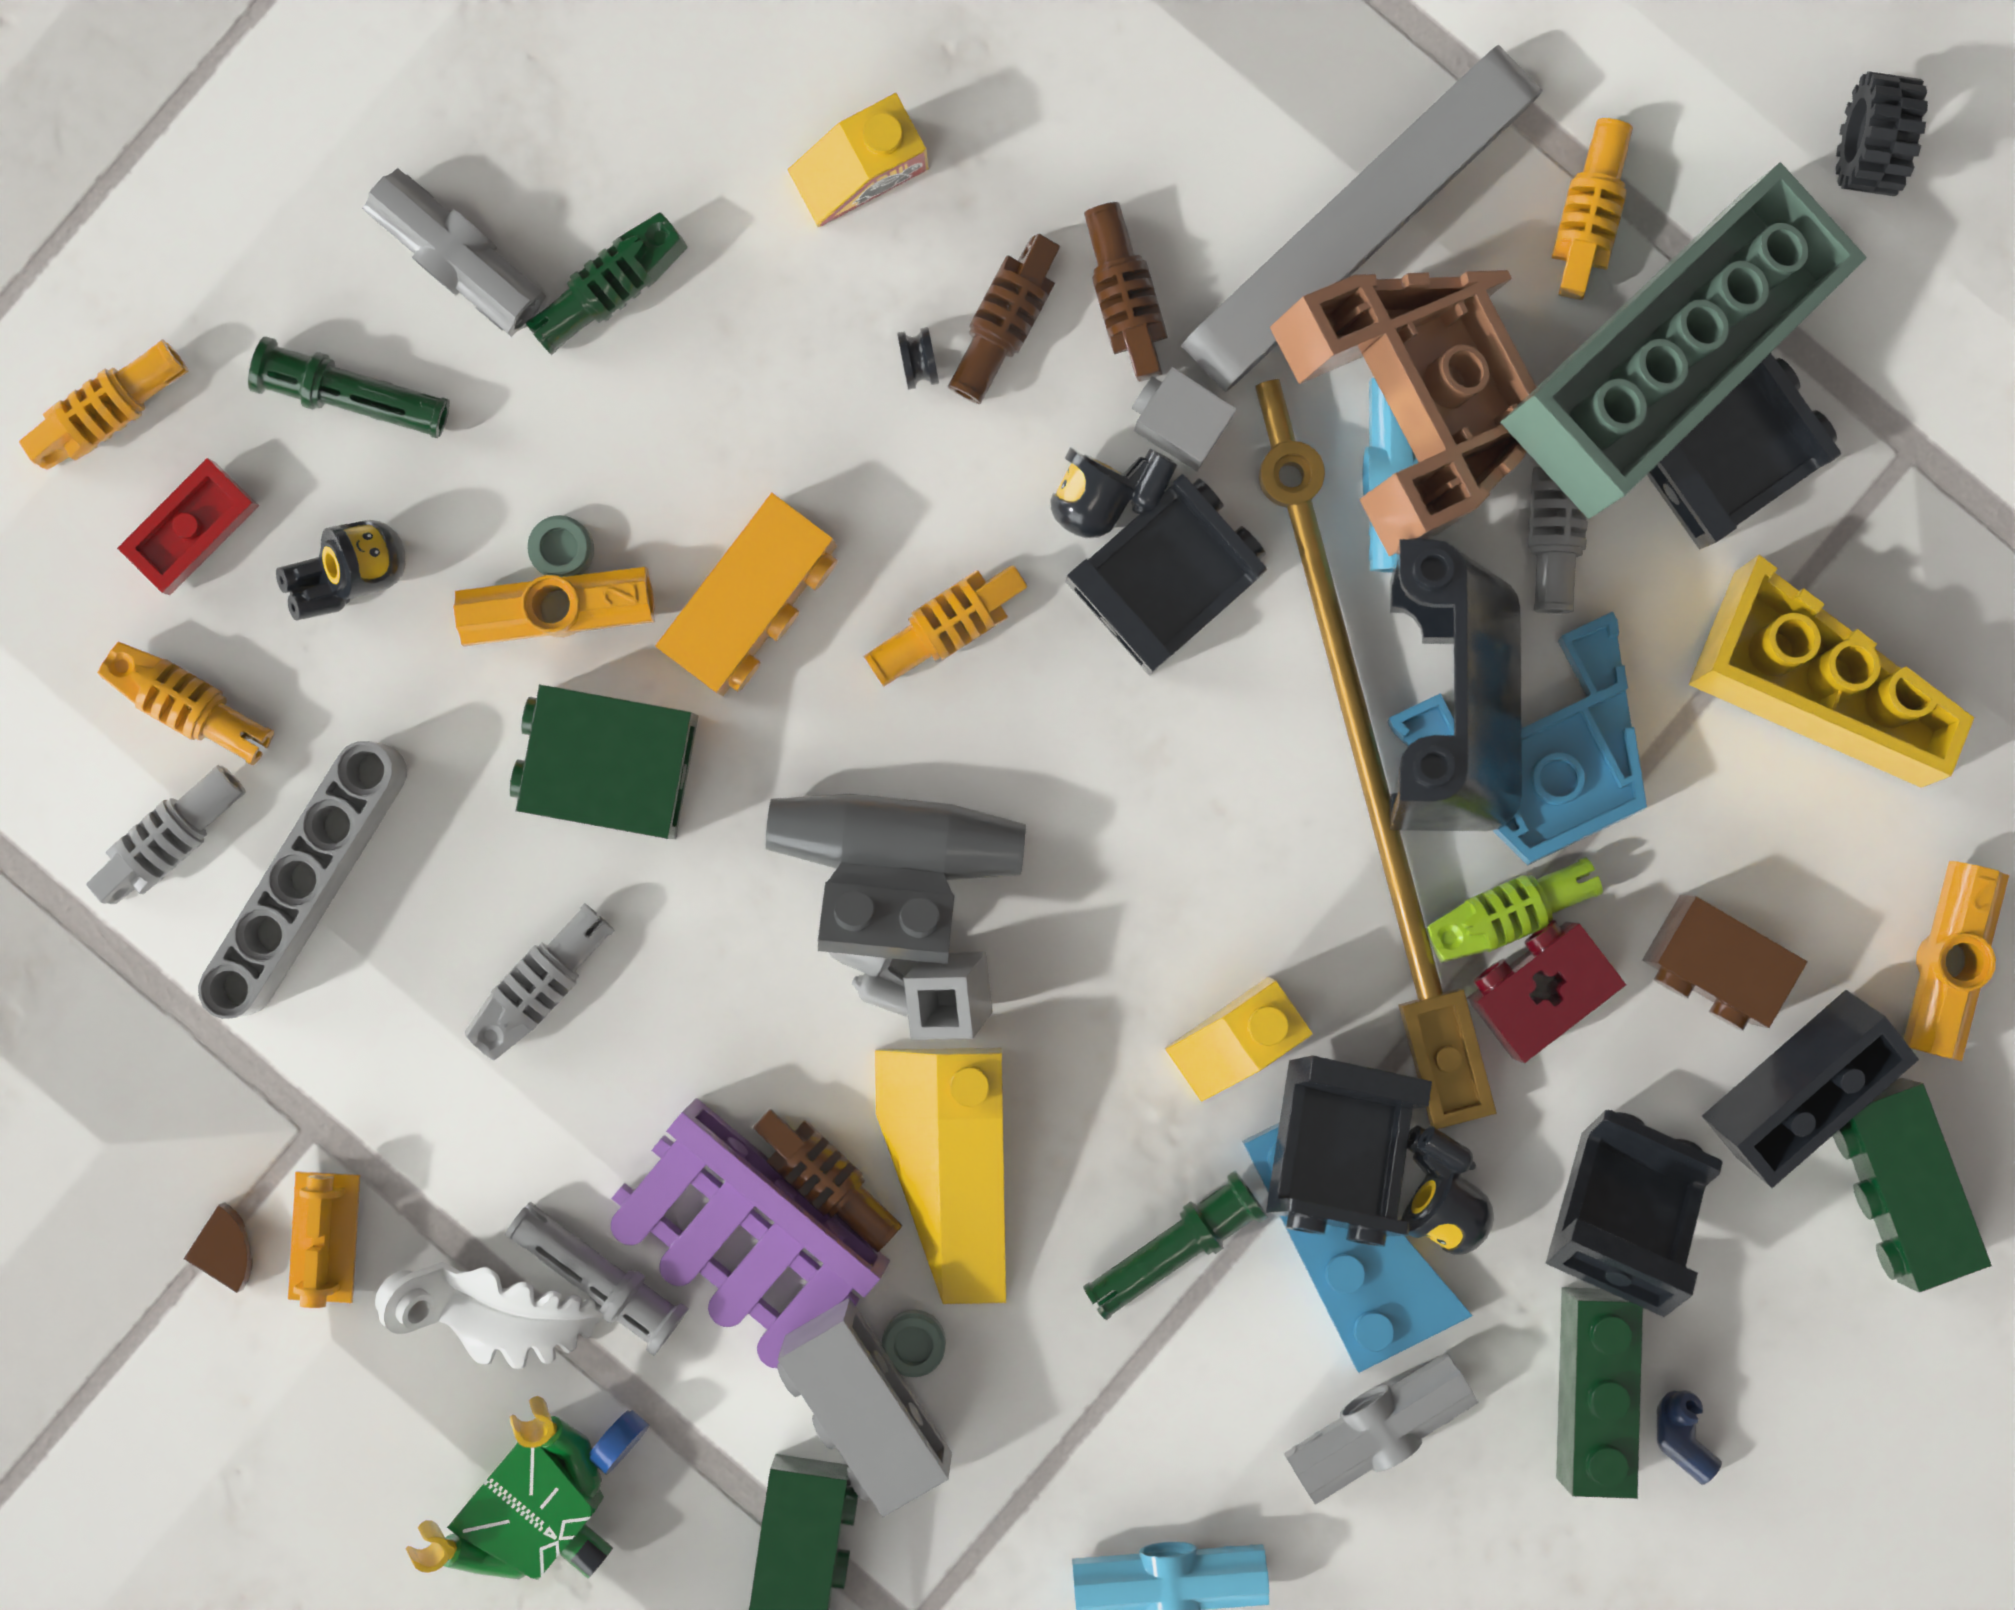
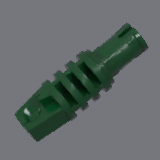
M661 212L616 238L610 248H604L598 253L599 257L594 261L590 259L585 263L584 269L580 272L576 271L570 276L571 280L567 282L569 289L543 311L525 322L527 327L534 333L533 335L551 355L593 320H596L598 323L603 320L608 321L613 317L612 313L617 309H623L627 305L626 302L632 297L635 299L641 294L640 291L646 286L649 288L688 248L681 235Z

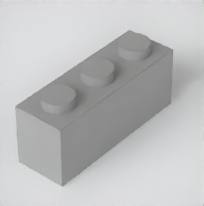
M850 1297L785 1335L778 1357L779 1363L777 1364L780 1378L787 1390L794 1397L801 1395L814 1413L812 1421L819 1438L827 1448L833 1449L836 1447L848 1464L847 1474L850 1483L863 1501L871 1499L882 1517H885L949 1480L952 1458L951 1450Z

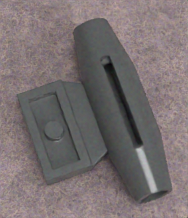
M858 794L773 798L770 800L767 818L766 850L836 868L830 879L825 882L818 934V951L948 964L955 894L952 893L947 880L1021 875L1026 824L947 803Z

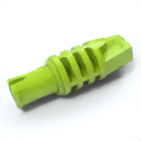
M1587 857L1578 859V862L1539 879H1536L1533 875H1522L1466 899L1465 903L1426 928L1429 942L1440 963L1486 951L1491 952L1548 927V924L1553 920L1552 914L1591 897H1598L1603 894V887L1598 876L1582 883L1576 882L1595 871L1594 866Z

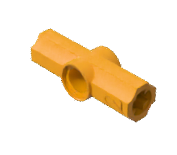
M647 567L567 577L544 575L528 582L455 591V602L453 605L456 628L460 636L461 645L464 647L544 636L564 638L576 632L655 622L653 588ZM556 590L565 591L570 600V608L567 615L559 622L547 623L541 614V603L544 597Z
M1949 861L1931 933L1921 942L1916 953V965L1920 976L1904 1035V1041L1911 1049L1957 1061L1963 1060L1980 989L1991 980L1995 971L1996 957L1991 946L2009 879L2008 874L1979 865ZM1958 945L1963 950L1965 965L1957 976L1952 977L1946 967V956L1953 946Z

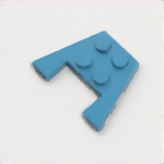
M1613 611L1562 635L1558 640L1587 697L1521 728L1522 798L1520 808L1510 823L1492 831L1527 866L1623 821L1647 807L1635 728L1631 725L1626 693L1628 684L1625 665H1622L1618 643V636L1620 634L1618 621ZM1441 693L1389 717L1387 722L1391 731L1407 747L1421 737L1454 735V718Z

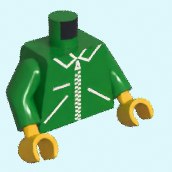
M532 1397L529 1400V1404L536 1418L526 1422L519 1420L516 1415L512 1414L510 1416L511 1426L518 1443L448 1525L447 1528L454 1534H450L445 1538L439 1525L432 1520H425L418 1526L422 1538L431 1542V1545L424 1549H415L412 1546L406 1547L405 1550L414 1567L420 1572L426 1573L437 1571L445 1566L480 1575L510 1579H521L528 1576L531 1579L538 1580L560 1555L589 1579L603 1563L613 1547L585 1524L604 1498L600 1490L602 1478L599 1468L589 1459L592 1446L588 1437L560 1418L551 1416L547 1403L542 1397Z

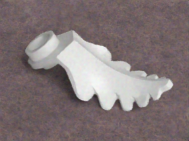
M444 1262L415 1272L410 1270L396 1272L384 1281L375 1299L379 1319L390 1332L406 1334L428 1325L442 1322L453 1329L476 1362L484 1365L491 1364L496 1351L500 1350L507 1362L515 1369L525 1368L531 1347L535 1350L541 1362L546 1364L552 1363L556 1359V1345H559L566 1353L574 1351L577 1347L578 1335L581 1334L585 1339L589 1338L592 1335L594 1325L601 1321L604 1315L599 1312L602 1306L592 1298L581 1303L582 1298L580 1296L570 1295L563 1302H560L562 1295L557 1291H549L541 1297L534 1299L533 1286L530 1283L518 1282L508 1288H502L498 1274L488 1267L461 1272Z

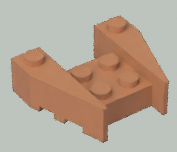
M1508 270L1466 271L1460 277L1431 278L1429 273H1407L1400 279H1377L1376 274L1353 275L1303 296L1270 326L1299 384L1364 357L1415 454L1418 463L1396 472L1359 499L1389 557L1397 553L1400 539H1428L1477 509L1491 494L1490 491L1500 480L1510 473L1525 457L1524 455L1527 451L1500 423L1537 388L1489 298L1512 279Z

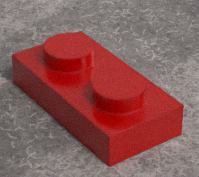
M206 458L117 549L161 593L171 595L259 505L215 461Z

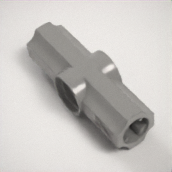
M397 168L389 175L383 176L371 189L367 202L362 209L413 252L412 258L454 295L457 296L461 293L500 330H504L512 337L516 332L527 326L525 322L539 312V308L546 298L543 291L496 252L497 246L456 210L453 209L449 212L408 174H404Z
M1445 1352L1391 1387L1380 1385L1359 1395L1342 1409L1340 1419L1314 1433V1435L1300 1444L1293 1446L1284 1455L1316 1505L1372 1469L1375 1472H1380L1400 1464L1422 1445L1421 1438L1442 1425L1449 1423L1479 1402L1460 1370Z

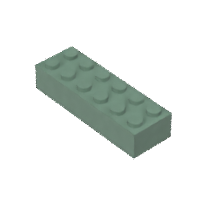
M1779 162L1741 193L1500 423L1580 511L1590 519L1624 497L1867 257L1789 170Z

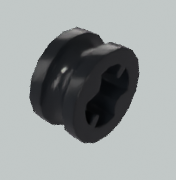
M920 328V333L915 337L906 335L905 331L897 333L908 390L915 389L916 384L920 380H928L931 385L939 384L929 328Z

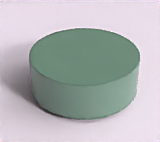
M556 515L545 518L533 528L528 539L527 549L530 561L543 575H556L559 577L582 575L589 568L594 557V542L591 534L581 523L568 516Z
M907 1310L892 1318L885 1328L882 1347L902 1376L921 1377L931 1373L938 1367L945 1353L946 1337L944 1329L933 1315L925 1311Z

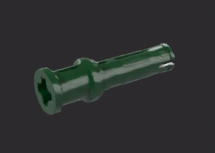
M264 336L259 341L250 363L248 388L250 391L258 394H263L266 389L300 399L302 406L309 409L322 408L325 404L369 416L376 420L426 433L433 438L441 436L447 422L450 401L447 398L434 397L394 385L387 381H381L335 367L334 360L330 359L327 354L316 352L313 356H308L278 347V342L274 338Z
M1236 1171L1227 1176L1228 1183L1199 1204L1190 1201L1183 1206L1184 1210L1179 1213L1182 1220L1096 1280L1083 1286L1091 1303L1095 1304L1097 1302L1099 1306L1097 1311L1105 1320L1111 1318L1112 1314L1202 1251H1205L1207 1255H1210L1212 1252L1217 1254L1224 1249L1223 1241L1253 1220L1261 1223L1268 1218L1252 1191Z

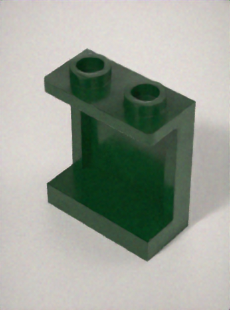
M539 684L537 698L528 697L522 716L521 731L522 734L529 735L525 760H516L511 775L510 796L518 798L515 811L659 838L676 839L699 715L683 710Z

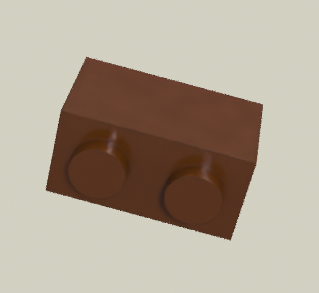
M1679 895L1642 959L1645 963L1659 970L1654 977L1657 983L1687 999L1692 991L1697 992L1714 1002L1709 1013L1741 1031H1744L1748 1023L1770 1028L1808 963L1805 959L1701 898L1688 895Z

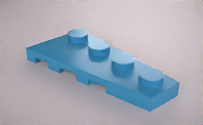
M1279 1123L1242 1141L1268 1194ZM1280 1216L1286 1228L1288 1217ZM1326 1225L1325 1235L1305 1233L1286 1228L1358 1373L1473 1316L1405 1236H1387L1385 1247L1347 1241L1348 1229Z

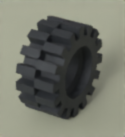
M1868 71L1867 74H1863L1860 77L1859 85H1855L1852 91L1853 101L1847 104L1845 110L1846 122L1841 124L1839 135H1842V141L1837 146L1836 157H1840L1836 164V175H1839L1837 183L1838 186H1842L1841 189L1888 196H1897L1899 190L1902 191L1906 186V176L1911 177L1915 168L1913 159L1914 156H1919L1922 145L1918 144L1920 134L1925 133L1926 122H1923L1922 119L1928 111V101L1924 100L1927 88L1923 86L1924 81L1922 79Z

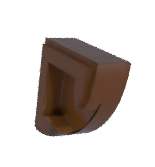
M226 1202L219 1204L184 1257L186 1261L236 1293L244 1290L253 1267L250 1243L244 1229L246 1226L243 1219Z

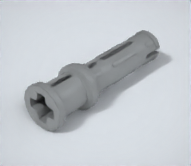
M529 1202L520 1211L505 1233V1236L526 1248L538 1257L540 1261L600 1304L602 1307L599 1312L604 1314L603 1319L609 1323L617 1320L647 1342L646 1351L653 1356L663 1346L689 1309L682 1303L676 1306L672 1305L645 1285V1276L639 1271L633 1272L629 1270L625 1273L616 1265L610 1263L596 1250L548 1217L546 1213L537 1208L532 1202Z

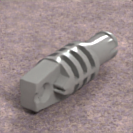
M1536 466L1535 468L1533 467L1531 519L1529 520L1530 537L1528 538V548L1531 549L1532 555L1537 556L1534 611L1553 614L1574 612L1576 557L1582 556L1583 550L1586 549L1587 539L1585 538L1588 521H1586L1587 517L1541 467Z
M217 765L179 800L174 798L163 800L140 823L133 826L125 836L116 841L105 852L110 860L86 883V886L100 903H108L110 905L117 904L135 889L139 894H145L163 879L168 872H171L179 862L188 857L195 848L204 843V837L207 836L205 828L246 793L243 785L228 769Z
M583 904L580 908L581 910L548 945L542 942L539 946H533L491 991L490 996L466 1029V1038L490 1059L496 1060L536 1028L576 985V979L579 977L576 970L608 935L615 931L601 916L598 917L597 913L587 904Z

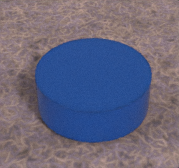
M627 1410L599 1439L589 1453V1459L607 1475L631 1451L650 1425L634 1410Z

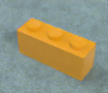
M771 492L655 647L719 695L724 696L730 687L737 692L741 691L761 664L754 656L767 638L770 636L777 642L797 618L799 610L792 605L807 586L816 591L835 568L838 560L831 555L837 547L834 539Z

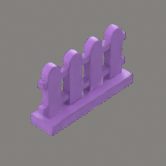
M696 1098L682 1111L666 1131L676 1141L673 1142L664 1135L651 1150L661 1159L639 1186L633 1190L624 1183L611 1198L621 1206L611 1220V1231L613 1236L625 1245L638 1244L652 1232L669 1247L668 1251L661 1258L659 1265L660 1273L664 1280L674 1286H684L689 1284L698 1273L703 1275L718 1288L708 1305L709 1315L712 1320L720 1326L733 1327L738 1325L749 1314L767 1329L757 1345V1353L760 1360L768 1367L777 1368L779 1363L778 1357L785 1335L849 1297L856 1306L860 1299L851 1291L854 1289L865 1298L881 1279L890 1260L880 1251L877 1253L836 1214L832 1218L827 1214L823 1216L766 1162L769 1159ZM705 1165L725 1180L724 1184L704 1168ZM691 1183L710 1200L688 1227L682 1231L664 1215ZM756 1206L761 1212H763L767 1217H769L774 1223L771 1225L766 1219H764L760 1214H758L753 1208ZM740 1225L754 1236L758 1242L734 1271L730 1272L713 1255ZM802 1249H807L823 1264L820 1266L810 1256H808L804 1251H802ZM789 1266L805 1279L807 1283L785 1309L779 1313L762 1296Z

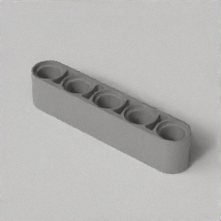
M359 741L346 746L338 755L201 976L198 984V997L203 1008L211 1015L221 1019L243 1017L261 1011L270 1002L404 785L407 777L406 763L402 755L395 748L376 742ZM375 753L384 765V775L375 787L369 789L359 778V766L366 756ZM341 808L347 813L350 820V829L348 835L342 841L336 843L328 837L325 830V822L332 810ZM303 862L312 867L316 875L315 887L306 897L300 896L292 885L294 869ZM267 917H271L279 923L282 930V939L274 951L267 950L261 944L258 936L260 924ZM233 971L239 973L248 985V994L240 1006L230 1001L225 993V982Z

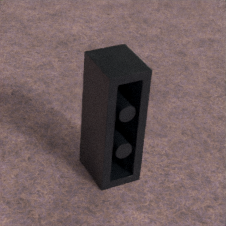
M1845 990L1704 1113L1702 1118L1739 1161L1769 1187L1773 1188L1912 1067L1919 1058L1886 1016L1848 990Z

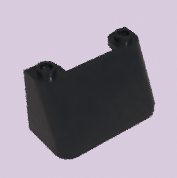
M1400 539L1390 580V613L1404 612L1413 618L1421 630L1422 644H1454V735L1421 737L1407 747L1401 757L1399 767V791L1390 796V830L1492 831L1500 829L1513 819L1520 808L1522 798L1521 615L1518 595L1510 584L1445 541L1434 539Z

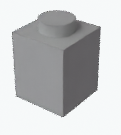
M1172 367L1162 382L1152 376L1136 399L1132 409L1141 415L1136 422L1134 431L1197 472L1237 409Z
M986 952L949 953L948 964L918 961L903 978L911 1040L973 1039L993 1013Z

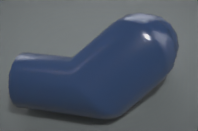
M1673 1390L1668 1392L1660 1400L1656 1410L1657 1444L1662 1452L1697 1482L1705 1485L1716 1476L1721 1468L1722 1461L1696 1439V1424L1698 1423L1696 1415L1703 1413L1702 1402L1691 1391Z

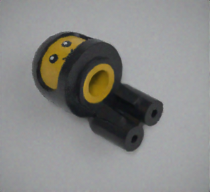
M1070 447L1065 459L1071 465L1056 493H1053L1050 499L1052 514L1064 529L1074 535L1083 538H1099L1111 532L1130 500L1133 506L1132 511L1137 514L1154 509L1159 504L1177 468V464L1165 455L1150 448L1145 458L1139 457L1125 473H1122L1093 457L1082 455Z
M364 520L324 529L322 533L319 557L278 567L276 569V579L283 593L290 592L288 608L294 620L298 621L341 611L350 602L351 598L383 591L396 584L403 576L406 566L405 550L397 532L383 522Z
M1416 1125L1409 1132L1407 1149L1414 1154L1413 1160L1426 1176L1407 1205L1401 1221L1410 1222L1409 1236L1414 1238L1427 1236L1439 1244L1442 1250L1452 1255L1472 1252L1487 1239L1494 1222L1493 1206L1488 1196L1461 1176L1462 1173L1476 1168L1473 1154L1470 1149L1435 1127L1430 1126L1424 1129Z

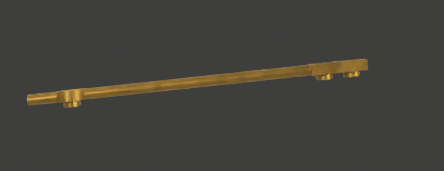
M1280 379L1268 380L1255 385L1271 445V450L1262 461L1259 469V483L1263 493L1271 502L1278 506L1286 507L1289 512L1418 999L1398 1004L1417 1077L1432 1081L1429 1107H1426L1430 1126L1441 1129L1494 1115L1497 1112L1464 989L1459 988L1444 993L1442 991L1400 830H1390V792L1312 499L1319 492L1324 482V463L1314 448L1306 443L1296 441ZM1284 466L1296 467L1301 473L1300 485L1296 487L1285 486L1279 478L1280 469Z

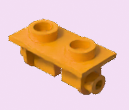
M295 1172L288 1300H300L301 1307L322 1308L326 1307V1302H353L361 1175Z

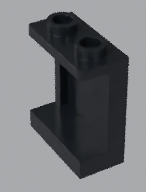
M1772 353L1758 364L1647 474L1699 550L1717 543L1737 529L1738 524L1814 471L1841 455V451L1835 444L1837 434L1831 422L1820 411L1811 410L1798 391L1800 389V381L1795 371L1785 360L1781 358L1775 359Z
M1181 474L1172 482L1154 509L1146 510L1142 514L1140 513L1088 560L1086 558L1066 577V583L1149 676L1268 570L1260 560L1266 555V552L1258 540L1243 526L1234 531L1218 513L1224 505L1216 493L1202 479L1198 478L1192 484L1184 474Z
M1313 1055L1289 1060L1266 1213L1288 1217L1287 1229L1305 1233L1325 1235L1326 1225L1348 1229L1347 1241L1365 1245L1385 1247L1387 1236H1408L1410 1222L1397 1220L1412 1111L1415 1108L1429 1107L1432 1081Z
M1605 1110L1581 1133L1545 1264L1662 1317L1667 1316L1693 1296L1698 1272L1687 1268L1686 1264L1705 1188L1720 1175L1723 1161L1704 1152L1694 1142L1685 1139H1675L1646 1126L1641 1119L1634 1115Z

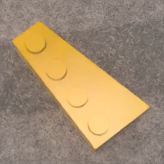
M1760 554L1734 572L1688 685L1920 788L1952 776L1974 720L1972 715L1907 666L1900 668L1875 649L1877 643L1860 630L1855 629L1851 631L1822 609L1825 604L1803 588L1799 591L1776 574L1775 572L1778 568Z

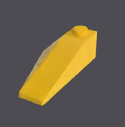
M1002 1048L875 1050L876 1116L942 1304L1006 1303Z

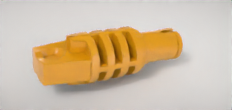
M1600 118L1596 121L1583 172L1577 173L1575 178L1570 181L1552 253V259L1566 261L1558 293L1559 296L1583 300L1592 267L1603 270L1608 269L1627 195L1625 183L1621 181L1633 126L1627 122L1611 118Z
M162 339L119 371L113 367L109 370L105 368L97 374L95 379H89L85 382L81 389H75L68 394L67 399L55 403L43 413L45 420L24 436L19 443L29 459L46 470L69 457L76 461L97 448L100 442L110 439L114 432L121 431L127 427L128 422L131 420L135 421L141 417L142 411L145 410L144 402L186 374L188 368L174 348Z
M1009 566L986 582L980 572L976 570L911 612L912 616L908 618L911 625L865 654L864 658L882 686L885 687L930 657L934 661L938 659L943 661L1007 619L1008 616L1001 605L1025 590L1028 586L1015 566Z
M117 642L97 672L102 679L134 703L135 708L191 740L197 739L201 741L204 738H208L243 758L250 765L256 764L263 753L259 751V747L250 743L247 739H251L267 748L273 738L274 730L260 725L226 705L227 698L223 696L221 690L167 659L159 658L124 643Z

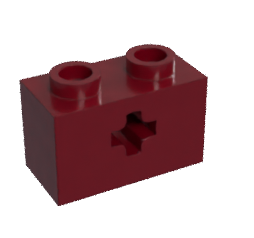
M1553 920L1548 924V927L1531 934L1525 940L1524 944L1529 950L1509 965L1505 959H1501L1484 970L1473 981L1479 989L1466 999L1514 1060L1525 1064L1627 985L1580 923L1565 922L1559 926ZM1535 974L1552 976L1554 978L1546 986L1551 995L1547 1000L1529 996L1537 987L1532 978Z

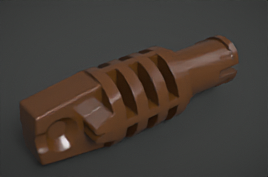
M1119 202L1098 205L1084 212L1098 267L1093 270L1092 281L1113 353L1118 354L1128 351L1135 376L1139 382L1150 379L1152 376L1158 377L1163 374L1154 342L1167 339L1168 335L1147 261L1143 260L1142 256L1134 254Z
M1037 234L1030 238L1018 260L1009 255L1005 257L969 325L971 328L969 334L973 339L947 386L954 393L973 403L981 404L1005 357H1013L1015 353H1019L1055 285V282L1046 278V275L1060 249V245L1042 234Z
M769 1109L753 1126V1129L776 1150L766 1162L823 1216L827 1214L832 1218L836 1214L877 1253L901 1229L903 1225L862 1186L866 1181L862 1177L863 1173L806 1120L794 1130L772 1109Z

